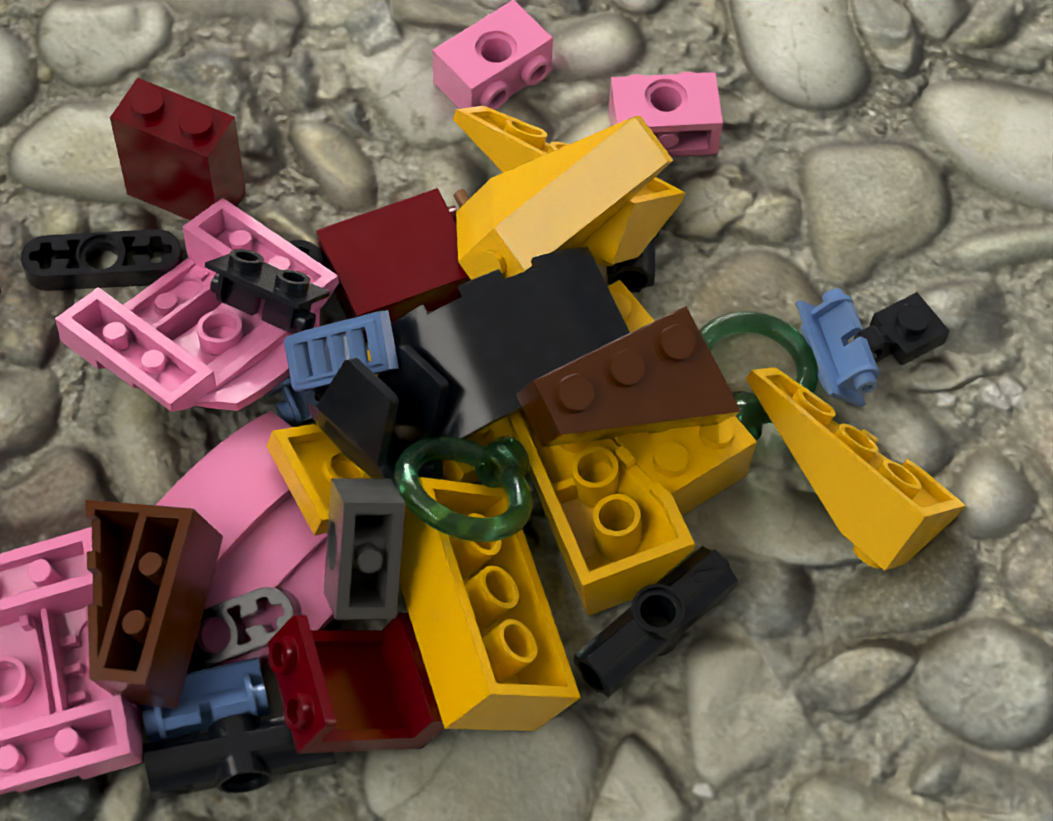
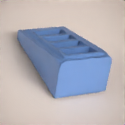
M378 311L288 335L284 339L292 388L297 392L329 386L343 362L352 358H358L375 375L399 368L388 311ZM364 330H366L371 362L368 360Z

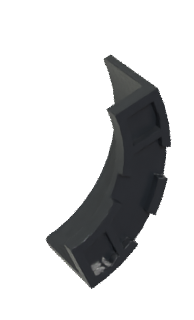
M588 247L565 249L533 257L530 268L505 279L500 270L497 269L457 286L462 297L439 309L428 312L426 306L421 305L391 323L395 347L408 344L449 383V391L436 442L439 455L474 433L523 409L515 394L533 380L630 333Z

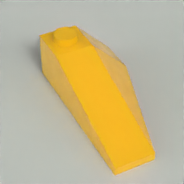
M486 106L456 109L452 119L503 173L569 145L563 142L547 143L545 142L547 133L543 129ZM655 177L579 247H588L595 262L604 266H613L615 263L638 258L682 203L686 192Z
M639 115L494 176L456 211L458 262L471 280L497 269L500 270L505 279L530 268L533 257L555 251L578 248L665 169L673 159Z
M776 367L753 369L745 378L840 533L854 544L853 552L867 565L876 569L882 568L886 571L907 564L965 508L966 505L909 459H906L900 465L878 452L876 445L878 438L864 428L860 431L851 425L844 423L839 425L832 419L836 413L831 405Z
M523 409L508 416L562 558L587 616L632 600L639 590L648 585L656 584L695 549L693 538L672 494L659 481L655 483L636 464V457L624 445L620 447L610 438L542 447Z

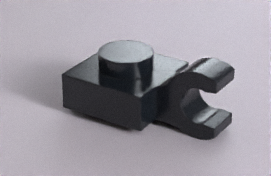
M915 292L874 313L869 325L870 327L858 332L854 336V340L860 336L867 339L875 363L892 354L903 366L943 345L950 331L920 294Z

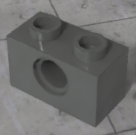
M331 478L323 592L335 619H396L405 501L391 479Z

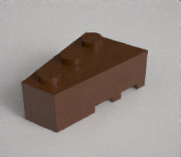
M687 306L533 380L515 394L542 447L610 439L616 436L644 432H664L669 429L701 425V427L717 425L742 412Z
M86 500V517L92 524V551L87 552V570L93 574V604L88 605L89 679L113 696L121 694L131 704L178 709L223 536L193 508Z

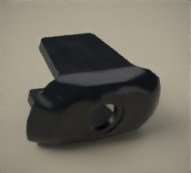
M408 344L395 347L399 365L398 369L380 373L376 376L358 358L348 359L343 362L329 386L314 388L303 395L306 407L314 421L344 456L355 463L372 479H391L399 493H403L420 477L440 480L443 478V462L438 453L436 442L449 391L448 381Z

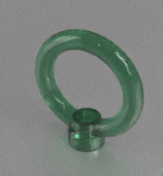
M738 311L720 315L707 322L699 330L710 352L721 339L736 333H755L773 339L791 355L796 367L795 381L814 394L818 383V364L814 352L805 341L803 335L787 322L766 313ZM747 391L732 393L742 411L735 416L755 440H758L762 435L763 425L771 424V419L755 394Z
M439 436L425 438L407 447L396 462L394 472L395 485L405 501V505L421 521L446 535L473 542L503 540L518 533L526 525L532 512V494L524 478L529 469V457L524 446L512 437L500 436L486 446L457 437ZM437 460H451L475 467L476 475L484 485L491 488L499 486L503 488L508 496V509L499 516L488 518L467 516L450 510L438 503L425 491L419 481V469L424 464Z

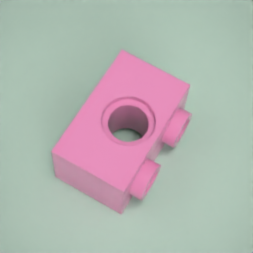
M512 0L432 50L433 82L459 109L486 106L497 110L510 96L527 85L532 86L539 83L551 71L553 37L515 0Z
M682 72L679 74L648 76L633 74L626 77H611L608 107L610 127L640 115L671 157L718 154L723 119L716 72Z

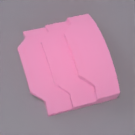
M221 198L182 226L188 258L131 300L122 305L98 287L55 318L62 343L97 369L107 368L131 387L142 389L171 412L185 410L194 406L239 411L267 394L290 376L284 339L291 334L261 320L265 301L262 299L259 313L253 316L219 302L216 298V293L210 290V284L216 272L205 268V262L227 255L235 249H246L260 254L264 258L263 262L281 270H294L304 273L310 278V283L330 291L329 297L339 284L338 275L224 198ZM329 297L311 305L310 312L316 315L313 328L320 327V309Z
M270 411L247 423L218 444L195 464L156 505L193 508L223 536L205 608L259 588H282L291 592L297 598L301 606L302 615L307 616L311 630H323L334 618L323 592L327 533L314 536L266 447L272 430L292 427L274 412ZM267 599L265 601L266 611L251 618H242L246 629L255 625H272L274 630H277L276 619L284 615L282 605H271ZM238 608L236 612L241 617V608ZM218 617L212 618L205 624L202 630V640L205 647L211 652L219 653L228 646L231 638L228 624ZM247 634V642H250L251 638ZM265 647L215 667L258 657L261 669L269 661V648Z
M92 527L0 553V795L12 791L20 793L75 776H79L84 780L143 763L141 705L131 704L121 694L113 696L89 679L88 605L93 604V574L87 570V552L92 551Z

